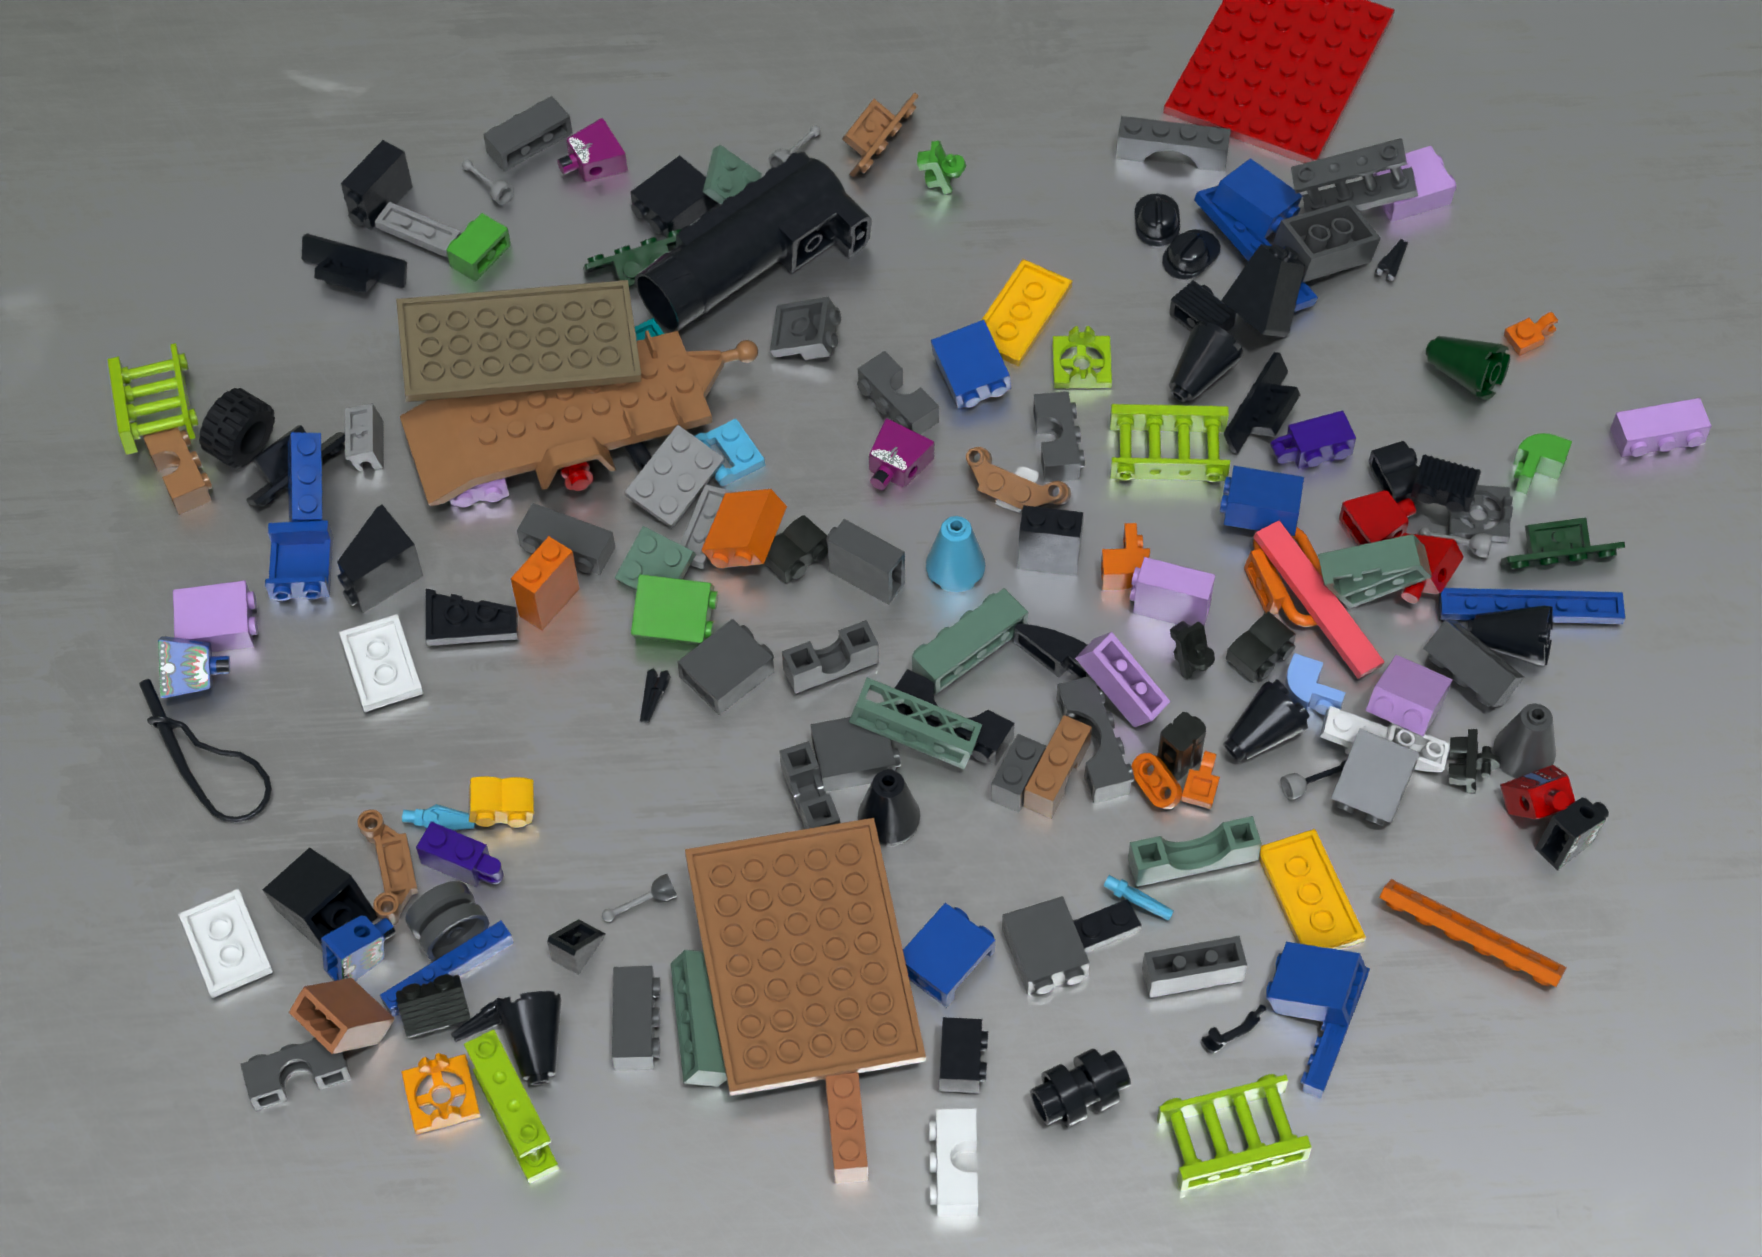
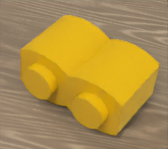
M490 776L470 778L469 822L476 823L481 827H489L501 822L514 828H520L532 823L534 814L532 779L522 777L501 779Z

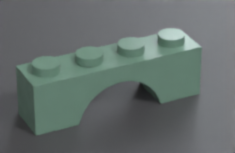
M1251 816L1223 822L1211 833L1190 841L1171 842L1163 839L1161 836L1130 842L1128 862L1135 885L1139 887L1258 861L1262 842L1254 818Z

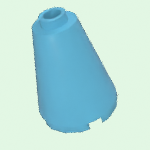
M960 516L949 517L942 523L926 559V571L929 579L948 592L958 593L970 590L980 578L982 579L985 571V558L971 524L967 519Z

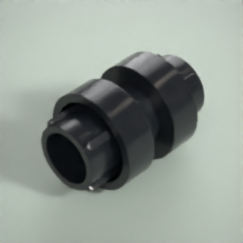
M1092 1048L1074 1057V1069L1068 1071L1063 1064H1059L1042 1072L1043 1084L1030 1089V1095L1040 1118L1046 1125L1061 1120L1066 1127H1069L1087 1118L1086 1107L1093 1105L1098 1111H1103L1119 1103L1120 1096L1118 1091L1129 1087L1131 1081L1124 1062L1115 1050L1100 1055L1096 1049Z

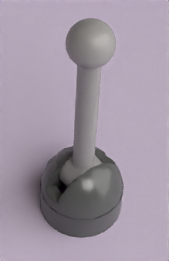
M667 873L658 877L653 882L651 892L613 910L605 909L602 913L603 919L605 921H612L615 915L653 897L659 901H668L677 897Z

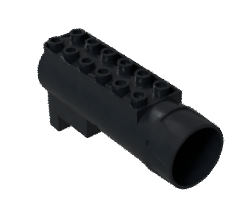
M805 152L793 153L784 163L769 169L759 180L748 183L741 192L726 198L719 207L704 213L697 222L691 226L683 227L676 235V248L664 253L636 275V288L642 302L653 318L670 332L679 331L707 314L710 309L777 262H780L792 274L832 245H835L849 259L868 243L871 234L872 218L845 192L838 177L825 163L818 159L810 158Z

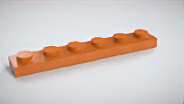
M1393 879L1384 886L1379 897L1386 901L1388 907L1401 912L1404 910L1414 915L1415 919L1423 925H1434L1444 930V934L1453 940H1464L1470 943L1480 954L1486 956L1493 955L1503 960V964L1515 971L1523 970L1533 975L1532 978L1542 985L1557 987L1567 968Z

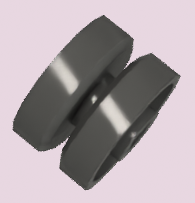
M450 881L427 891L413 903L405 917L407 926L414 937L420 939L419 942L427 957L433 961L483 932L490 924L481 906L475 903L474 896L467 885L461 881Z

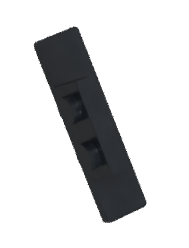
M308 233L302 236L301 258L304 261L318 264L314 272V278L323 280L330 285L348 287L355 292H367L378 281L401 288L406 285L407 261Z
M1274 352L1265 364L1261 374L1252 385L1248 395L1225 429L1224 437L1232 453H1239L1250 434L1275 437L1300 397L1297 387L1281 385L1288 374V369L1281 354L1278 352Z
M302 425L296 426L252 458L268 484L246 499L249 505H260L262 507L275 498L274 493L282 487L283 489L288 488V440L291 432L306 433ZM337 432L321 444V458L327 454L333 455L344 447L345 433Z

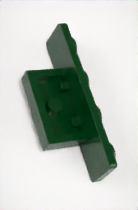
M681 229L667 233L668 238L657 241V238L653 237L641 241V246L631 249L630 245L614 250L615 255L604 258L603 254L587 259L588 263L583 267L584 273L613 265L618 281L628 280L629 287L636 285L635 277L638 273L647 268L664 253L669 252L668 247L676 245V235Z
M1587 518L1531 524L1525 526L1529 554L1502 558L1501 565L1510 564L1511 569L1529 567V561L1540 560V565L1559 563L1558 558L1569 556V561L1573 562L1588 559L1587 554L1598 553L1599 558L1617 556L1616 550L1625 548V542L1591 546Z

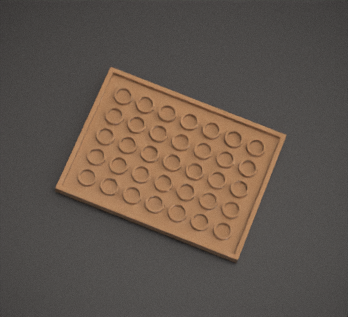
M874 818L685 849L730 1096L824 1080L826 1077L845 1073H863L926 1061Z

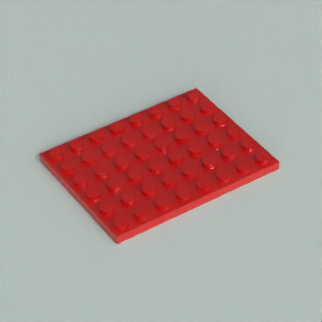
M1223 0L1165 103L1163 113L1195 125L1231 129V138L1302 163L1319 160L1381 42L1395 10L1368 0Z

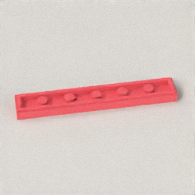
M1280 520L1257 531L1253 538L1357 679L1382 667L1385 663L1382 657L1338 598L1324 585L1321 575Z

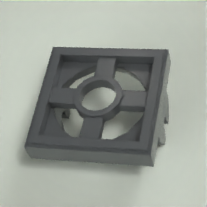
M1477 485L1474 494V504L1471 505L1469 513L1464 511L1452 512L1449 510V535L1471 539L1476 534L1486 533L1493 535L1492 541L1509 543L1510 522L1513 512V506H1511L1513 496H1510V487ZM1484 497L1493 499L1499 505L1501 511L1490 510L1484 505ZM1474 509H1481L1487 514V518L1475 520L1470 512ZM1460 518H1467L1474 525V528L1463 523ZM1489 520L1500 521L1496 526L1484 529V525Z

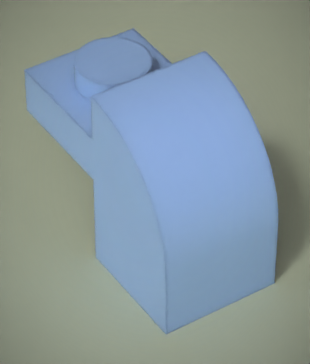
M1294 653L1284 685L1289 691L1287 697L1294 705L1300 703L1307 711L1311 708L1322 715H1325L1330 706L1341 710L1346 692L1318 683L1323 662Z

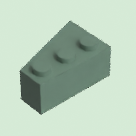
M1414 534L1318 554L1324 585L1349 609L1432 578L1426 548Z

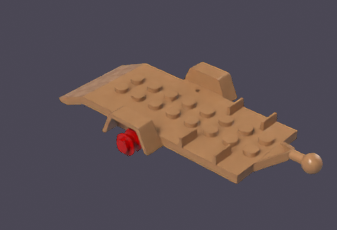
M645 331V339L637 341L641 382L427 400L402 414L400 419L428 504L431 507L443 504L476 485L532 470L536 471L542 490L549 487L557 470L562 468L561 476L565 479L564 483L567 489L575 491L584 490L593 481V474L589 471L590 466L586 461L598 459L610 472L615 471L616 468L609 450L669 435L677 425L688 430L712 423V414L705 398L724 367V363L736 360L743 363L753 362L758 356L757 345L750 340H743L738 343L736 349L724 352L720 350L686 351L678 331L654 337L650 336L649 331Z

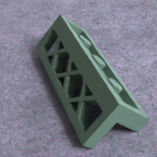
M868 677L849 720L852 724L962 769L965 768L972 754L982 727L980 723ZM870 689L881 694L884 702L877 704L865 699L868 690ZM901 703L909 705L913 714L907 716L901 714L895 705ZM930 715L938 717L942 726L933 727L928 725L924 717ZM962 727L972 731L970 740L967 741L957 737L953 729Z

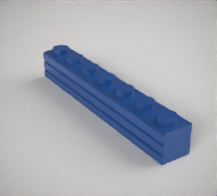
M500 920L380 994L383 1004L389 1013L396 1017L400 1014L396 999V992L398 990L401 991L403 987L409 984L416 983L420 984V986L424 983L428 984L441 975H451L452 977L454 975H464L514 944L511 933Z
M1367 968V972L1357 999V1003L1359 1001L1365 982L1367 980L1370 968ZM1323 1022L1321 1031H1324L1322 1037H1317L1314 1048L1317 1049L1316 1054L1310 1055L1307 1063L1310 1066L1309 1072L1304 1071L1300 1082L1304 1084L1302 1092L1320 1099L1322 1098L1349 1026Z

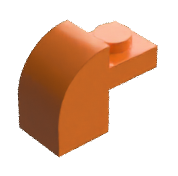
M1124 523L1123 549H1102V590H1125L1132 588L1131 582L1135 568H1141L1144 557H1150V548H1143V535H1137L1136 523Z

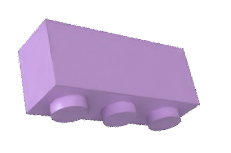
M1696 398L1616 412L1610 430L1621 457H1638L1649 452H1666L1683 446H1698L1706 442L1712 426L1701 399Z
M1112 632L1094 638L1075 658L1133 727L1152 722L1171 702Z

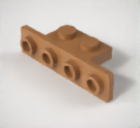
M914 92L896 115H893L875 98L870 102L842 138L843 141L862 156L849 175L854 178L859 171L864 174L874 162L871 159L874 153L879 155L888 145V142L885 140L888 135L893 137L902 127V124L899 122L902 117L907 119L917 106L913 103L918 98V94Z

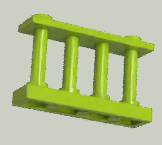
M176 343L170 344L173 359L131 369H128V366L122 367L119 356L107 359L118 432L126 455L138 452L136 440L141 439V436L186 426L190 440L196 438L194 426H198L199 423L195 409L190 408L184 371L189 370L185 353L179 354ZM175 370L176 377L135 387L127 385L131 384L132 380ZM178 389L179 396L136 406L133 403L130 404L135 402V398ZM179 407L182 410L181 415L137 425V422L133 423V421H137L138 417Z
M1111 404L1110 430H1119L1120 457H1112L1110 479L1225 481L1226 476L1228 477L1230 460H1220L1219 432H1225L1229 417L1228 406ZM1131 431H1149V458H1131ZM1160 431L1178 432V459L1161 458ZM1190 432H1207L1208 459H1190Z
M493 1029L464 1043V1047L475 1066L472 1069L474 1076L528 1183L530 1184L558 1170V1163L548 1146L551 1143V1139L495 1030Z
M1275 1074L1265 1075L1259 1078L1257 1082L1181 1100V1098L1169 1099L1162 1106H1159L1157 1114L1158 1124L1172 1123L1184 1160V1164L1182 1167H1179L1177 1175L1180 1192L1308 1160L1312 1148L1308 1135L1302 1137L1293 1135L1279 1095L1285 1093L1288 1083L1286 1074L1277 1077ZM1267 1098L1280 1136L1278 1143L1270 1145L1261 1143L1248 1102ZM1234 1105L1248 1144L1246 1151L1235 1154L1233 1151H1229L1216 1112L1218 1109ZM1202 1113L1217 1154L1214 1159L1203 1162L1201 1159H1197L1184 1118Z

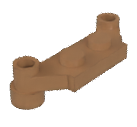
M975 447L968 450L966 454L967 463L972 468L979 483L977 490L1023 510V505L1041 507L1051 503L1064 505L1071 497V490L1064 482L1054 481L1041 486L992 465V455L985 448ZM979 453V461L974 462L975 455ZM1059 487L1060 492L1054 497L1053 490Z
M370 809L359 815L357 823L360 832L366 837L367 841L376 845L385 892L375 898L373 907L378 918L381 920L387 918L394 926L400 921V915L411 896L418 894L406 833L399 834L385 825L380 812Z

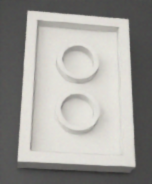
M398 614L339 632L364 712L423 694Z
M239 888L178 914L212 998L273 973Z

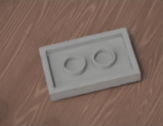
M677 425L624 491V494L672 529L703 490L705 484H708L725 462V458Z

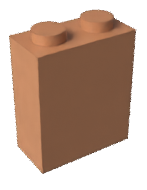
M352 978L304 986L288 1012L331 1054L380 1044L395 1019Z

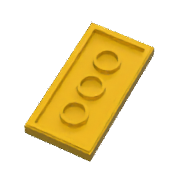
M1022 259L982 318V320H985L1003 360L1018 367L1020 366L1072 288V280Z
M1316 829L1261 846L1259 861L1297 943L1341 950L1365 942L1366 936Z

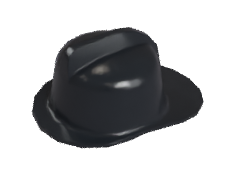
M1158 193L1148 194L1140 198L1136 203L1135 228L1137 236L1142 242L1153 247H1163L1171 244L1173 239L1179 235V207L1171 197Z
M1198 229L1186 231L1175 237L1163 254L1162 263L1164 269L1170 276L1177 279L1189 280L1196 278L1216 260L1220 254L1221 245L1219 240L1210 232Z

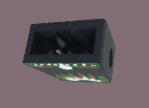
M1580 798L1551 818L1535 849L1558 871L1595 840L1609 815L1607 807L1601 802L1592 804L1587 798ZM1566 834L1570 836L1567 840H1565Z

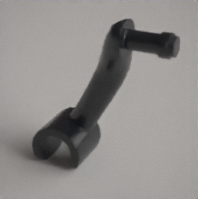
M1263 1004L1259 1005L1255 1012L1251 1011L1241 1025L1224 1034H1220L1216 1027L1211 1028L1208 1031L1209 1035L1201 1038L1210 1053H1215L1222 1049L1227 1042L1250 1032L1260 1021V1015L1266 1011V1006Z

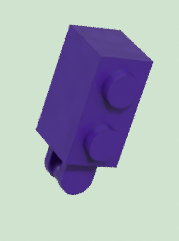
M1342 410L1288 425L1287 435L1274 439L1270 445L1278 463L1295 461L1297 468L1300 469L1316 467L1323 462L1334 459L1342 460L1352 455L1356 436Z
M432 821L416 846L422 865L474 887H477L481 880L489 884H498L503 880L504 873L501 863L497 858L490 856L486 844Z

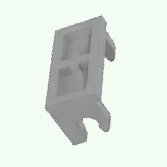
M373 403L345 408V458L347 460L350 459L354 467L360 471L363 470L362 462H370L375 470L384 469L383 419Z

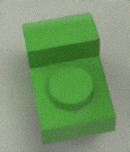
M1546 433L1535 434L1523 440L1518 447L1513 463L1517 466L1514 478L1519 479L1515 491L1527 495L1535 472L1558 480L1572 441Z

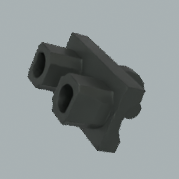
M1181 621L1170 629V636L1176 643V648L1173 651L1174 658L1179 662L1181 675L1188 680L1197 669L1206 671L1214 663V651L1207 646L1205 628L1199 621L1192 626L1188 625L1185 621Z
M1468 729V737L1450 738V758H1467L1466 764L1449 763V784L1466 786V793L1476 794L1477 769L1481 770L1482 777L1488 778L1491 771L1499 768L1500 758L1491 753L1492 748L1489 746L1482 747V753H1478V729Z

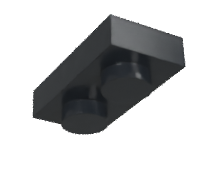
M1127 899L1073 921L1086 953L1141 931L1142 927Z

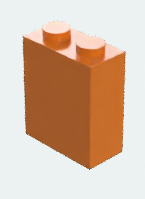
M772 489L725 493L701 551L717 568L747 567L764 564L787 506Z
M550 536L511 577L519 616L542 631L580 589L573 551Z

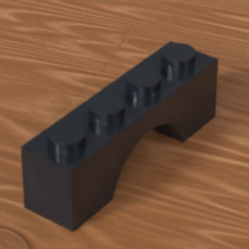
M907 669L895 689L938 706L934 699V682ZM904 703L895 705L899 713L906 716L913 714L909 705ZM987 709L980 715L968 718L982 724L972 756L980 762H989L996 766L1014 738L1015 723ZM933 715L924 717L928 725L933 727L942 726L938 717ZM962 727L953 729L957 737L967 741L970 740L972 731Z

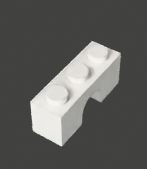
M936 1109V1121L929 1122L930 1141H936V1152H930V1173H937V1184H930L931 1205H937V1216H978V1172H962L952 1164L953 1158L958 1154L976 1152V1109Z

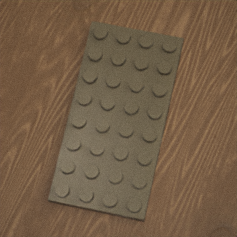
M628 280L396 299L406 402L641 382V369Z

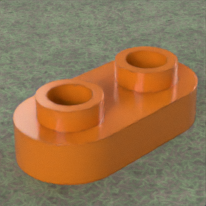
M1150 753L1138 755L1131 766L1134 779L1153 805L1162 809L1174 808L1182 797L1180 784L1161 758ZM1153 765L1154 771L1151 775H1148L1147 770L1149 766ZM1170 789L1171 795L1165 799V791Z

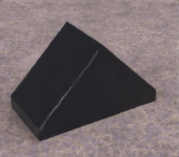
M579 919L548 937L547 943L552 961L579 975L604 939L605 933Z

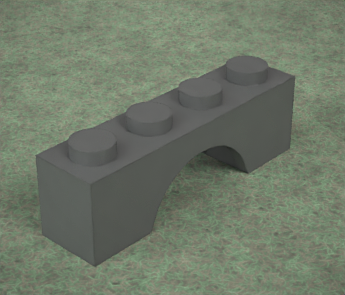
M1121 116L1116 158L1143 162L1152 153L1176 151L1190 157L1199 169L1225 172L1231 129Z
M1091 676L1057 684L1056 700L1062 716H1068L1091 726V734L1099 745L1098 752L1085 765L1084 778L1093 803L1129 795L1131 782H1134V773L1131 765L1124 762L1122 756L1125 754L1123 742L1120 737L1116 738L1113 732L1115 722L1111 711L1106 712L1103 704L1105 703L1104 692L1096 685Z

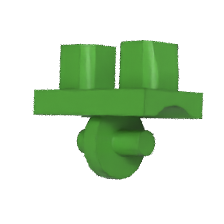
M940 140L932 141L931 150L918 152L917 166L920 171L925 170V182L928 188L941 187L944 194H951L950 180L952 177L958 178L962 175L966 168L964 158L960 155H946Z

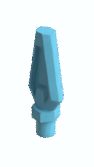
M437 804L426 810H403L402 822L414 823V825L424 826L425 828L429 826L431 821L453 831L474 829L476 823L469 822V813Z
M1111 875L1108 876L1103 886L1113 891L1115 896L1119 898L1123 896L1130 902L1169 921L1174 910L1142 891L1128 886L1129 882L1123 879L1118 880Z

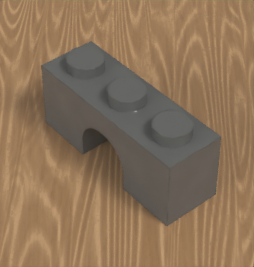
M883 351L858 368L857 386L864 396H869L875 402L877 409L883 415L887 414L893 422L920 435L939 423V405L921 387L910 394H900L895 391L903 386V369L886 351Z
M1069 391L1034 394L1033 414L1037 435L1052 434L1058 437L1054 441L1041 442L1040 459L1044 483L1079 480L1080 468L1085 467L1084 451L1078 450L1077 445L1081 443L1080 427L1074 426L1073 421L1077 419L1076 403L1070 402Z
M867 620L838 630V639L824 649L815 650L809 641L782 651L783 671L794 694L879 663V644Z
M807 741L779 750L781 770L804 829L839 824V815L830 793L826 794L819 765L810 742Z
M315 1037L311 1041L299 1045H286L280 1051L269 1055L260 1054L253 1056L247 1062L240 1064L249 1099L255 1111L288 1101L285 1085L288 1078L297 1072L305 1071L313 1074L320 1090L352 1080L344 1052L331 1054Z

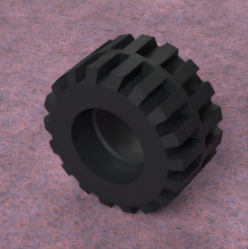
M233 388L225 392L215 401L203 420L199 433V444H201L202 450L231 468L239 469L246 466L249 462L253 461L252 458L263 450L270 438L275 423L274 409L242 388Z

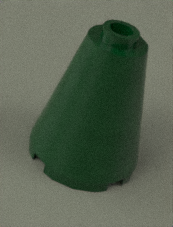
M1438 336L1435 340L1432 339L1426 348V355L1430 364L1483 400H1489L1495 395L1496 392L1491 390L1496 384L1502 385L1510 363V355L1505 353L1509 348L1498 343Z

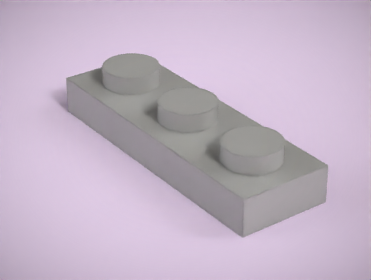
M392 202L386 205L375 220L377 229L448 258L446 251L448 245L453 239H457L461 235L459 230Z
M705 484L680 545L696 553L690 566L701 569L705 568L708 557L701 551L725 493H733V491Z

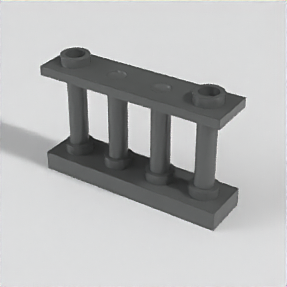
M1402 138L1291 167L1295 193L1304 191L1308 193L1303 195L1305 213L1351 200L1356 208L1362 211L1418 196L1413 168H1401V166L1407 165ZM1390 169V173L1378 176L1373 175V173ZM1358 177H1362V178H1363V180H1359V181H1355V182H1351V183H1347V184H1346V180H1350V179H1354V178H1358ZM1335 184V187L1320 191L1318 189L1319 187Z

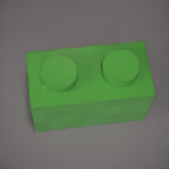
M481 213L474 221L467 225L466 230L457 239H453L448 245L446 251L450 267L476 282L511 246L508 228Z

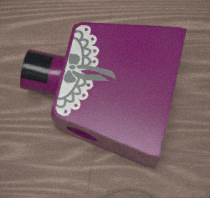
M603 118L568 137L566 141L569 155L557 159L558 166L563 175L578 170L586 182L628 171L626 154Z
M886 418L869 454V470L874 473L870 479L871 484L878 490H885L890 482L900 487H906L933 461L935 442Z

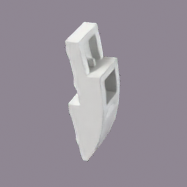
M1332 706L1325 713L1320 737L1345 746L1344 753L1346 754L1350 753L1361 728L1420 752L1421 754L1414 770L1443 772L1445 769L1450 747L1448 742L1426 734L1421 736L1394 723L1386 727Z

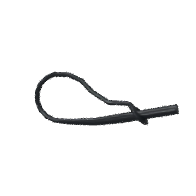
M145 679L139 683L140 688L153 715L147 719V722L152 727L159 729L181 776L209 812L224 822L233 823L251 820L261 813L269 802L272 787L270 778L260 763L242 752L221 750L199 742L185 723L166 716L151 680ZM182 728L196 747L221 756L240 758L253 765L264 779L265 784L264 798L259 806L250 813L238 817L226 816L217 811L190 771L173 729Z

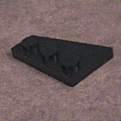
M426 588L427 646L518 639V613L516 607L484 600L479 602L465 600L462 596L451 594V596L437 594L436 590Z

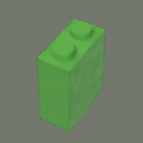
M639 574L631 635L642 639L692 645L701 644L714 633V621H710L711 610H716L718 591H714L715 587L708 582Z

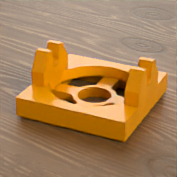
M437 1053L435 1054V1059L429 1060L427 1057H423L418 1062L419 1067L401 1071L416 1135L481 1117L466 1054L448 1058L447 1055ZM447 1071L457 1075L464 1084L452 1087L443 1081L442 1072ZM432 1075L434 1085L427 1094L417 1096L420 1083L427 1076ZM439 1088H446L451 1092L450 1099L442 1104L434 1102L432 1099L433 1093ZM466 1095L460 1107L452 1105L455 1097ZM431 1104L437 1109L430 1115L420 1109L422 1106Z

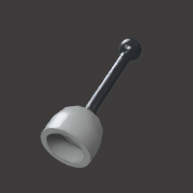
M1347 760L1342 761L1340 766L1307 778L1297 773L1282 776L1280 783L1284 795L1289 800L1300 797L1305 793L1307 784L1341 772Z

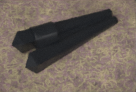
M1400 239L1388 255L1384 256L1377 264L1375 273L1381 276L1383 272H1386L1388 274L1386 279L1393 282L1408 242Z
M654 668L647 671L640 716L641 722L649 723L662 694L665 693L671 678L668 670L661 671L658 678Z
M497 998L495 1001L488 1003L470 1021H467L452 1032L451 1036L454 1037V1041H461L500 1025L501 1022L495 1004L502 998Z

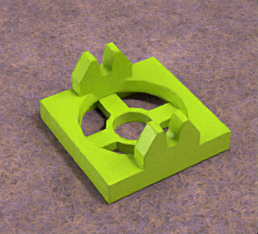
M1075 326L1069 331V336H1053L1054 389L1111 388L1110 336H1095V331L1090 326H1086L1084 332H1079L1078 326ZM1077 347V354L1072 359H1061L1067 349ZM1086 347L1096 349L1103 359H1092L1086 354ZM1078 359H1085L1090 363V366L1086 369H1080L1074 366V362ZM1064 369H1071L1072 371L1068 374ZM1093 369H1101V370H1100L1099 373L1096 374V372H1095Z

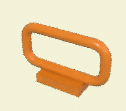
M1296 527L1295 536H1292V538L1297 541L1300 549L1323 578L1319 558L1307 535ZM1254 539V550L1250 552L1244 570L1265 613L1270 612L1275 615L1282 608L1288 619L1296 625L1302 627L1318 625L1311 615H1304L1296 610L1277 569Z

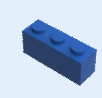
M291 432L288 440L289 522L322 521L321 433Z

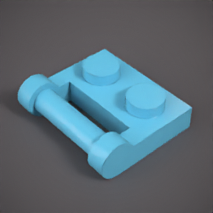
M737 419L707 433H699L694 436L710 448L716 444L732 466L729 469L725 468L722 464L715 473V479L720 486H726L765 466L764 457Z

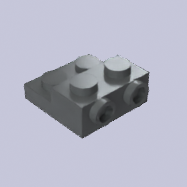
M829 297L777 305L770 346L771 354L774 358L801 354L804 360L831 356L832 348L838 345L835 325L841 323L840 310L834 306Z

